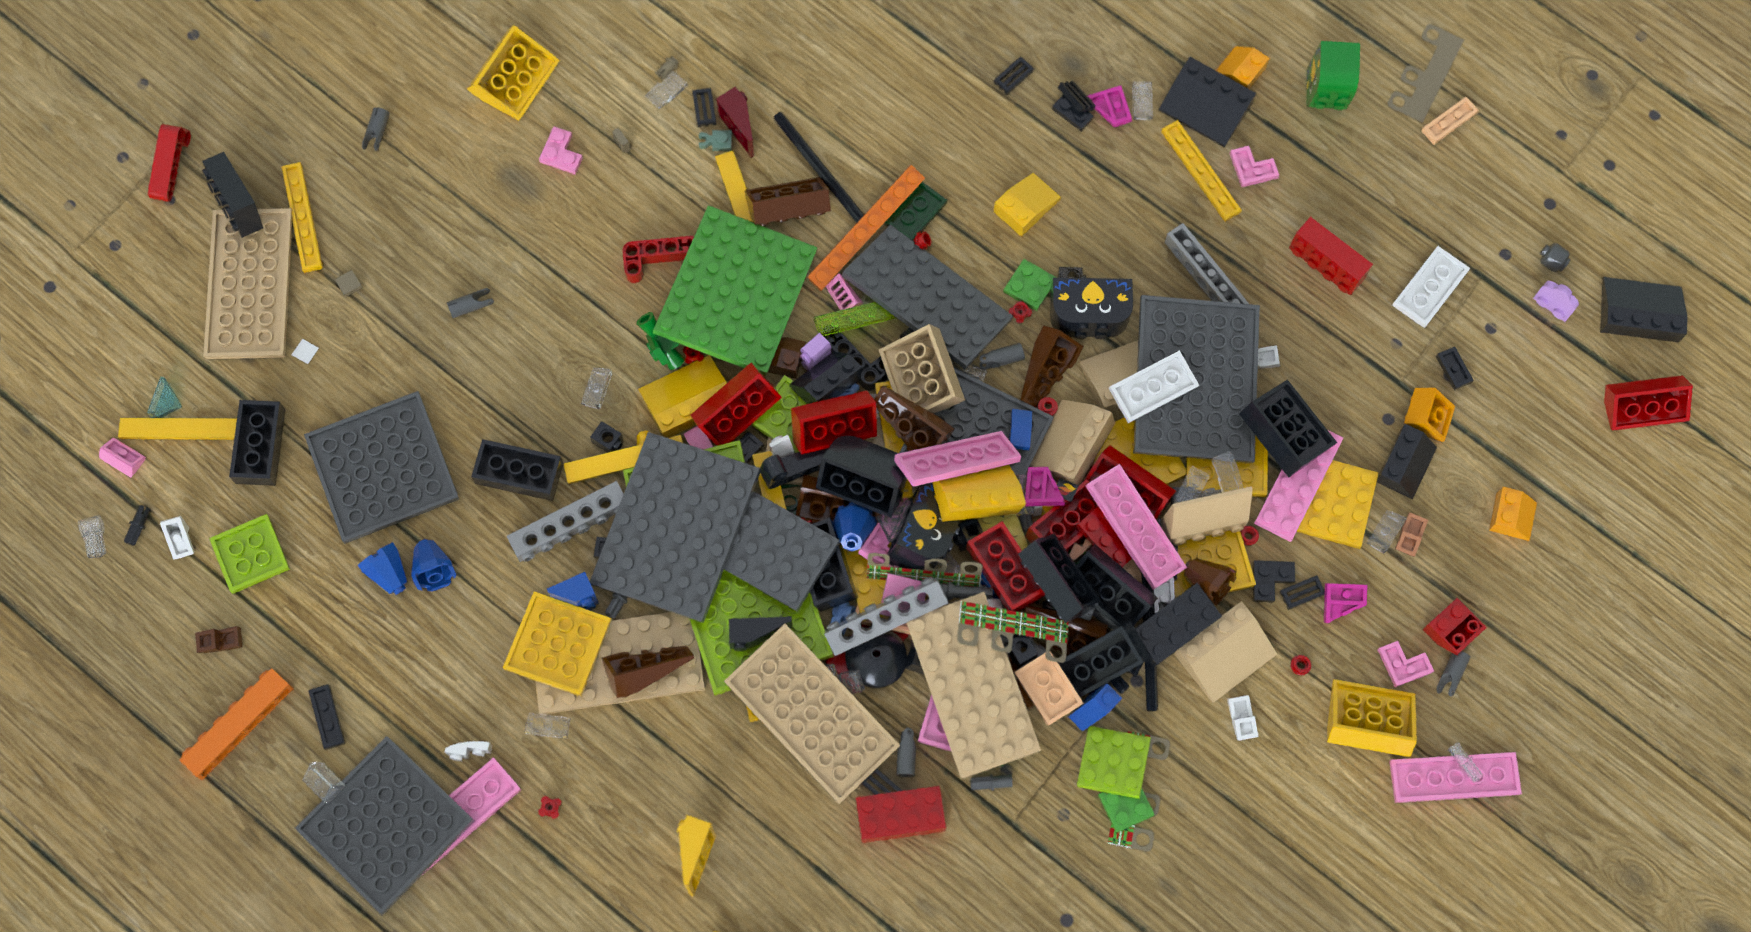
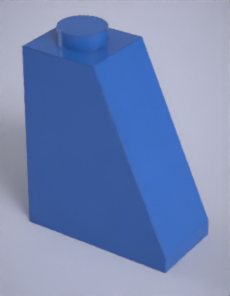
M1108 683L1091 691L1082 701L1083 704L1075 708L1067 717L1081 731H1084L1107 715L1122 698Z

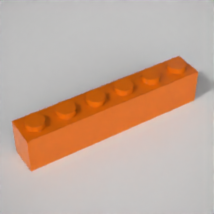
M272 668L269 671L266 670L260 675L259 681L254 686L252 685L245 690L244 696L239 701H235L229 706V711L224 716H220L214 721L213 727L208 732L205 731L198 737V742L193 747H189L183 752V757L179 761L197 778L203 780L294 688Z

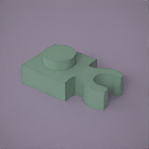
M712 130V135L704 132L699 133V139L706 140L703 143L699 142L700 149L712 146V151H732V130Z

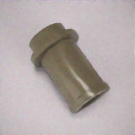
M673 56L667 57L666 62L655 72L658 77L661 76L660 79L664 81L674 69H678L679 62Z

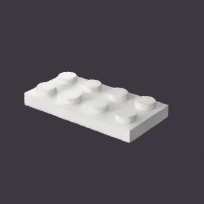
M1437 246L1392 306L1425 328L1470 268Z
M1179 350L1110 386L1109 390L1125 419L1130 423L1197 388L1199 384Z

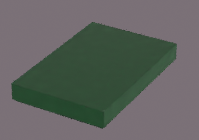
M922 181L883 224L887 227L892 225L910 240L914 241L916 233L922 232L947 204L948 200Z

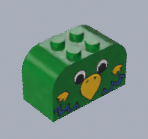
M1320 42L1306 70L1307 107L1346 110L1358 88L1360 43Z

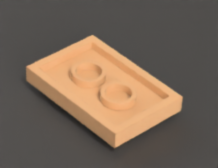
M1046 652L1014 672L1047 726L1083 704L1058 662L1049 661L1046 658Z

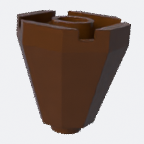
M1198 558L1192 561L1189 560L1186 563L1187 568L1184 569V577L1192 586L1198 583L1213 605L1216 606L1221 603L1232 587L1229 586L1230 581L1234 583L1236 580V571L1232 568Z

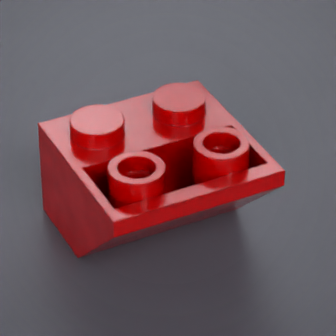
M1456 598L1423 631L1437 645L1458 655L1487 627Z

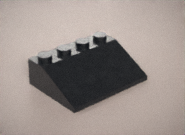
M1189 57L1159 107V111L1225 148L1252 106L1256 93L1198 60Z
M1609 277L1602 278L1601 333L1678 343L1687 335L1688 316L1682 287Z
M1288 379L1252 401L1239 413L1288 477L1303 469L1337 444V441Z

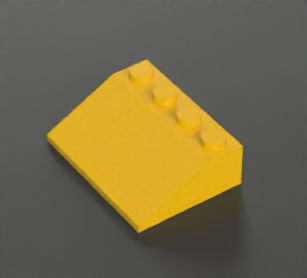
M513 25L501 38L467 90L483 102L519 121L560 60Z
M708 355L701 362L695 361L638 390L661 435L670 438L696 426L691 414L727 382L711 356Z
M1010 465L932 482L942 522L1018 514L1026 505L1021 484Z
M1333 679L1327 724V742L1410 757L1417 742L1415 693Z
M686 815L685 820L681 819L677 832H679L684 886L689 895L694 897L716 834L711 823Z

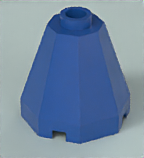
M852 502L848 506L844 507L842 505L838 507L833 524L843 548L855 551L863 546L877 524V519L873 516L872 510Z
M421 540L414 547L411 576L417 589L423 590V587L427 588V591L433 592L449 586L452 576L455 578L457 574L451 560L434 540Z
M393 542L377 550V553L371 554L358 564V567L366 576L389 594L395 593V595H398L406 589L407 578L399 550Z

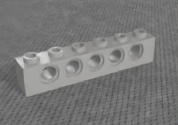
M1184 223L1167 233L1164 243L1211 301L1249 304Z
M615 481L507 535L519 562L529 561L535 557V554L541 551L547 552L553 548V545L559 542L565 543L572 538L571 536L577 533L583 534L595 524L605 523L609 517L616 515L624 494L618 482ZM608 501L611 503L608 508H601L603 502ZM585 511L593 512L590 517L585 518L582 516ZM567 520H574L572 526H564ZM549 529L556 530L552 536H547L546 532ZM531 538L537 539L534 545H528L527 543Z
M928 577L921 581V585L915 588L909 586L903 589L902 594L896 597L894 594L884 598V602L876 605L873 603L864 608V612L859 614L854 612L846 616V620L840 623L834 621L828 624L824 635L834 655H839L947 604L948 598L938 578ZM922 592L929 595V598L923 602L917 599L918 594ZM906 601L910 604V607L907 610H901L898 607L899 603ZM883 610H888L891 616L888 619H883L879 614ZM869 619L872 622V626L864 628L861 625V621ZM850 628L854 633L852 636L847 637L842 634V630Z

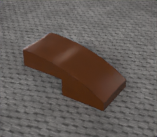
M238 626L221 630L210 629L195 633L197 653L219 652L243 647L241 627Z

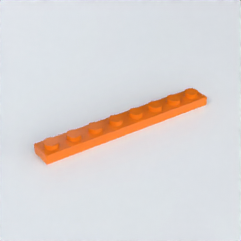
M910 165L806 278L822 291L918 187L925 177Z

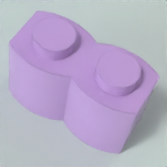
M820 333L801 348V364L807 371L831 354V344Z

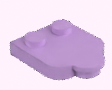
M1546 281L1533 298L1541 307L1547 308L1556 318L1562 319L1564 322L1579 306L1578 300L1572 295V291L1563 284L1558 285L1553 281Z

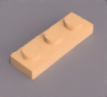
M1465 97L1423 127L1422 132L1435 145L1476 115L1479 110Z

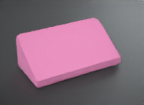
M114 437L100 447L99 458L129 477H132L146 459L145 456Z

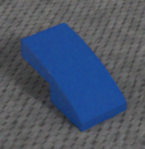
M1012 409L1009 441L1016 449L1029 451L1032 411Z

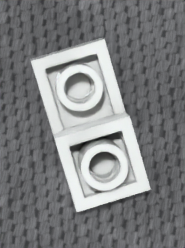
M782 435L777 436L769 443L772 455L778 454L781 459L794 454L788 435L784 437Z
M483 741L463 742L445 748V753L450 756L451 760L462 761L463 758L469 759L470 751H472L473 755L484 756L485 753L491 754L493 746L490 742Z

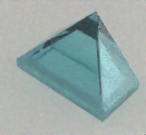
M160 376L147 411L151 418H162L182 407L173 388L165 377Z

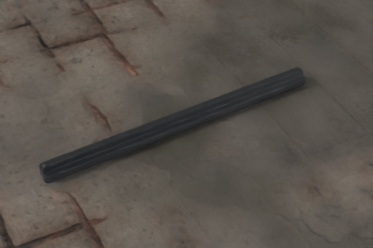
M782 112L775 114V122L857 223L864 216V213Z
M1142 574V585L1154 594V589L1151 588ZM1154 604L1143 615V622L1154 614ZM1145 661L1146 710L1157 711V665L1151 667L1148 661Z

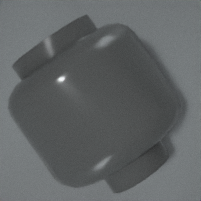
M1553 243L1550 246L1546 245L1540 252L1542 255L1541 264L1552 272L1563 271L1571 260L1569 258V251L1558 243Z

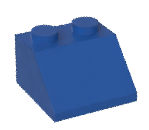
M585 572L547 588L550 597L589 611L596 608V605L599 604Z

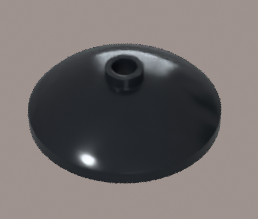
M890 630L847 650L845 654L846 666L850 675L861 685L869 688H884L895 683L904 673L907 662V650L901 638ZM873 652H880V656L874 657Z

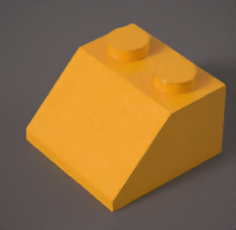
M1235 46L1216 71L1250 89L1265 71L1270 58L1254 47Z
M1415 388L1404 424L1424 432L1429 438L1445 442L1455 405L1436 388Z
M1503 486L1496 493L1489 531L1529 541L1537 502L1523 491Z

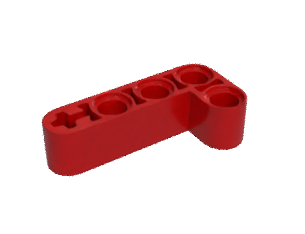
M167 124L160 126L148 188L150 199L167 202L172 200L182 147L189 146L191 140L190 130Z
M694 236L627 242L622 250L627 280L631 283L640 282L643 278V264L683 261ZM668 248H676L673 252L667 251ZM651 249L656 250L653 254L647 253ZM631 251L637 252L633 256L628 255ZM632 269L638 270L635 274L629 273Z

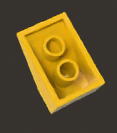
M1032 173L1008 189L995 202L993 212L1022 237L1061 199V196L1037 175Z

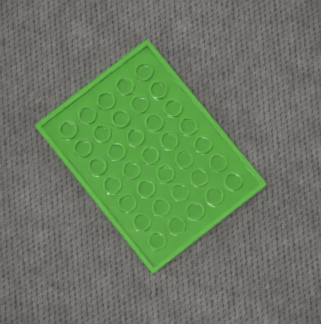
M708 205L654 327L653 334L745 368L752 362L766 377L818 247L764 226L755 225L751 221Z

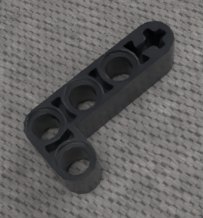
M832 325L824 327L822 336L831 344V353L834 351L839 352L840 349L845 348L848 350L847 354L862 365L861 380L858 383L865 390L873 391L875 383L885 382L888 379L886 370L880 368L883 364L881 356L870 364L838 328ZM871 376L875 380L872 382H867L865 378Z
M828 448L805 454L797 452L782 459L778 454L772 455L762 462L760 474L768 489L784 485L804 475L819 471L822 457Z

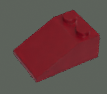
M735 86L716 98L718 116L727 128L732 130L734 137L752 158L754 157V148L748 114L749 108L747 106L748 99L743 91L739 92Z

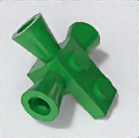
M648 312L642 315L636 324L647 334L648 343L646 345L650 350L649 353L655 362L659 360L663 366L667 364L669 370L680 367L684 363L685 357L675 349L679 346V343L653 334L657 323L654 314Z

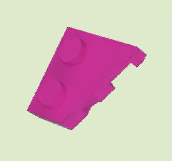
M1121 85L1088 95L1090 100L1096 105L1094 109L1113 127L1132 122Z
M1028 467L1025 492L1026 506H1065L1064 498L1048 467Z
M1325 583L1324 623H1330L1334 619L1345 616L1367 605V585Z

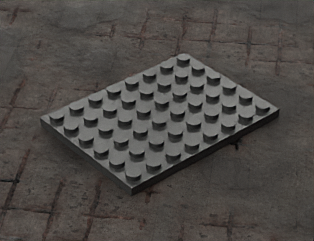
M1141 295L1137 372L1180 350L1199 386L1135 420L1134 454L1245 463L1255 462V434L1239 413L1257 399L1260 305Z
M648 432L592 574L590 584L704 623L761 469Z

